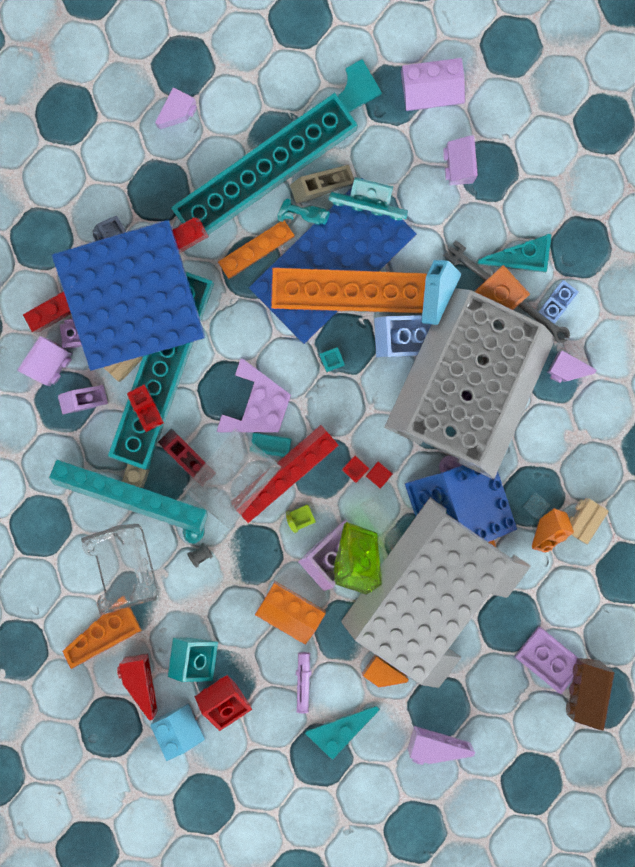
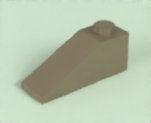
M348 164L302 176L294 181L290 188L298 204L353 185L354 177Z

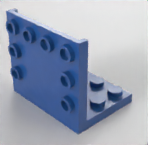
M461 465L442 473L404 483L415 517L428 499L431 498L446 508L447 515L487 542L517 530L498 471L495 478L491 479Z

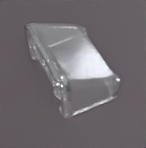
M139 524L118 525L81 538L83 551L88 556H96L105 592L97 600V608L100 615L158 599L159 589L144 531Z

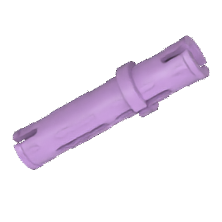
M309 652L298 653L296 712L301 714L309 713V676L312 673L310 670L311 653Z

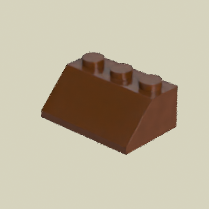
M577 658L576 664L573 666V682L569 687L570 699L566 704L567 716L574 722L604 731L614 671L600 660Z

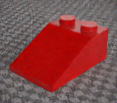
M149 654L125 657L119 663V667H117L118 678L122 679V684L148 720H153L158 712Z

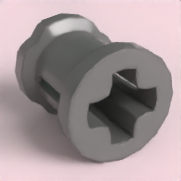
M202 543L201 547L195 551L187 553L190 561L196 568L206 559L213 558L210 549L205 543Z

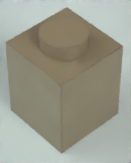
M128 464L122 482L143 488L150 469L144 470Z

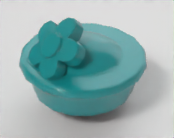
M203 528L201 534L183 529V537L189 543H198L203 538L205 529Z

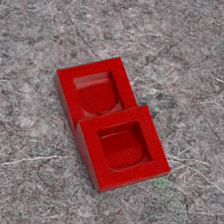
M145 384L126 393L146 432L164 423Z

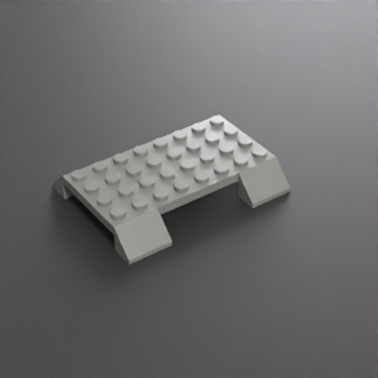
M429 498L341 622L355 641L420 685L439 688L461 659V656L449 649V647L489 594L508 598L531 566L516 555H513L512 558L451 518L446 514L445 507Z

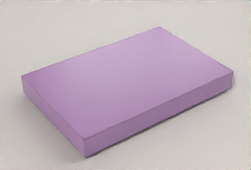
M540 626L537 627L514 656L559 694H562L573 681V666L576 664L578 657Z

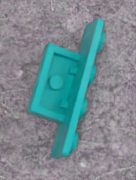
M357 177L354 178L350 196L331 192L329 196V201H332L334 205L352 206L354 210L363 211L364 209L378 216L385 214L398 221L406 220L408 210L389 206L393 186Z

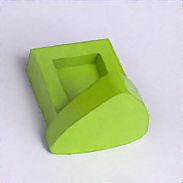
M308 504L291 512L290 510L285 511L288 525L294 533L316 523Z

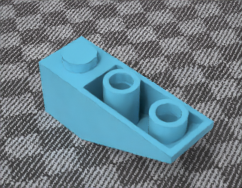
M434 260L426 276L422 312L423 324L438 325L461 277V273L449 261Z

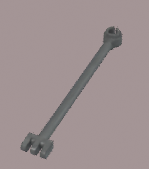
M456 240L453 245L458 250H455L453 247L448 249L453 254V257L447 253L443 255L453 265L459 260L485 281L491 276L463 254L466 247ZM524 300L518 305L523 311L551 331L556 342L564 343L568 341L570 332L566 327L556 326ZM559 332L564 333L563 339L558 338Z

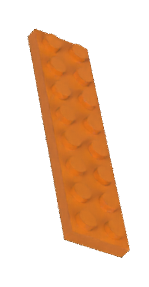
M272 268L271 308L422 313L425 281L428 273Z

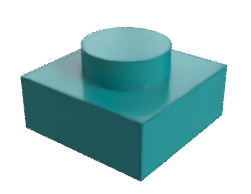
M338 347L319 354L326 373L345 366Z

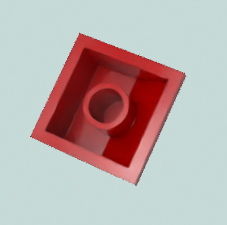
M228 675L220 678L217 682L194 696L202 715L219 731L252 710V707L236 683Z

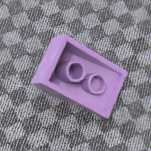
M40 336L18 368V371L46 386L55 385L61 376L59 373L62 368H66L70 364L72 353L62 348L53 340Z
M344 520L310 549L298 562L321 589L326 591L333 588L371 548L350 523Z
M416 726L413 728L407 748L412 761L420 765L473 757L475 755L470 742Z

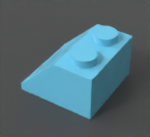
M189 703L153 719L150 724L166 761L186 753L205 740Z

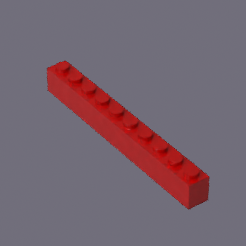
M195 217L172 230L179 253L209 237L200 219ZM64 291L23 314L32 332H41L71 315Z

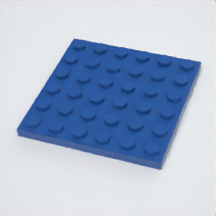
M169 220L52 254L90 371L205 338Z

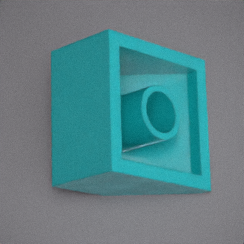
M190 637L173 638L167 677L180 682L213 681L218 642Z

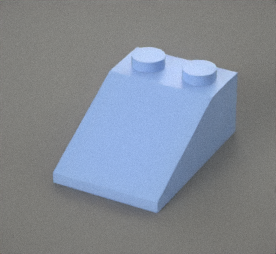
M422 315L374 318L376 357L418 355L431 324H423Z

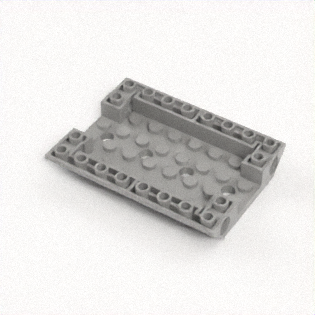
M455 288L438 325L431 324L384 428L417 444L427 443L458 458V463L494 479L553 346L554 336L543 324L474 291ZM493 322H501L503 325V329L496 330L493 326ZM478 356L486 357L487 365H480L477 361ZM463 391L471 393L472 399L470 401H465L462 398L461 394ZM446 427H453L456 434L454 437L446 435Z

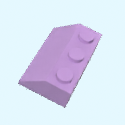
M462 58L402 66L401 77L406 111L465 103Z

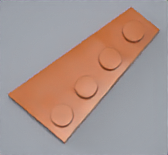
M122 596L97 621L92 623L83 634H80L62 651L71 669L142 631L125 596Z

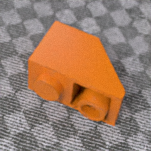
M552 509L540 518L532 542V549L545 553L549 552L553 547L565 541L567 537L574 533L567 512Z
M376 654L362 672L363 677L379 688L407 683L409 680L407 675Z

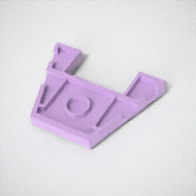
M240 359L235 376L253 381L254 386L242 421L222 415L217 432H279L291 394L244 359Z

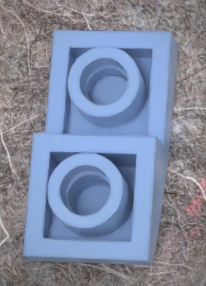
M562 280L539 310V313L555 324L579 291Z

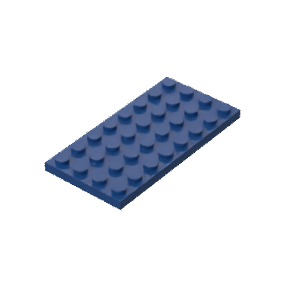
M352 187L344 195L350 196ZM333 205L328 210L330 215L326 224H314L249 289L305 344L338 311L271 308L272 268L379 272L417 235L403 219L398 221L385 214L378 216L368 210H354L352 206Z

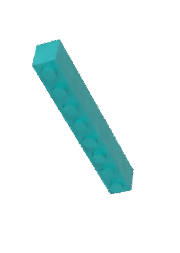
M57 459L49 476L54 485L198 534L202 533L208 518L207 510Z

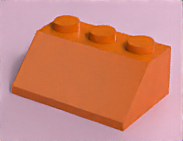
M274 581L255 615L306 645L325 616L326 610Z

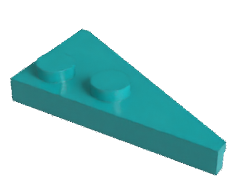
M546 234L534 240L532 239L503 251L487 255L478 259L477 265L494 267L504 265L510 269L546 273L552 234Z
M374 706L363 709L361 712L346 715L314 729H308L305 731V734L333 760L378 713L380 708Z

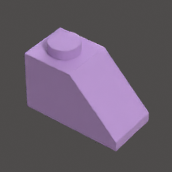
M173 87L155 122L157 128L163 129L188 121L189 117H193L197 110L195 98Z
M559 351L547 373L551 374V379L561 383V381L566 382L595 374L597 370L566 352Z
M103 385L72 390L58 395L62 414L79 412L108 404Z

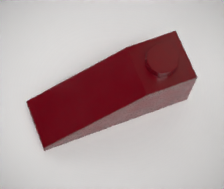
M172 428L158 441L161 447L202 487L216 474Z

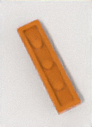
M284 220L221 259L218 263L228 279H230L295 236Z

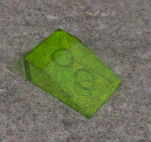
M349 522L344 523L334 565L335 585L366 595L382 585L378 534L376 532Z

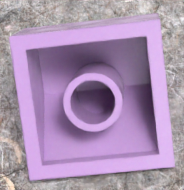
M474 135L449 141L446 148H443V158L447 160L448 168H445V179L449 180V185L472 184L478 176Z

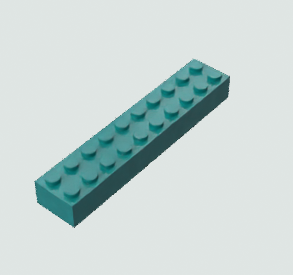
M334 92L172 206L171 209L182 224L194 217L200 219L207 234L210 235L355 133L358 125Z
M185 271L201 321L214 282ZM194 342L143 356L131 391L145 384L164 423L146 432L128 398L108 457L144 470L149 469Z

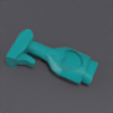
M287 198L283 201L277 218L281 222L285 219L293 220V214L291 213L301 215L303 220L307 222L325 225L330 212L313 205L306 207L295 206Z

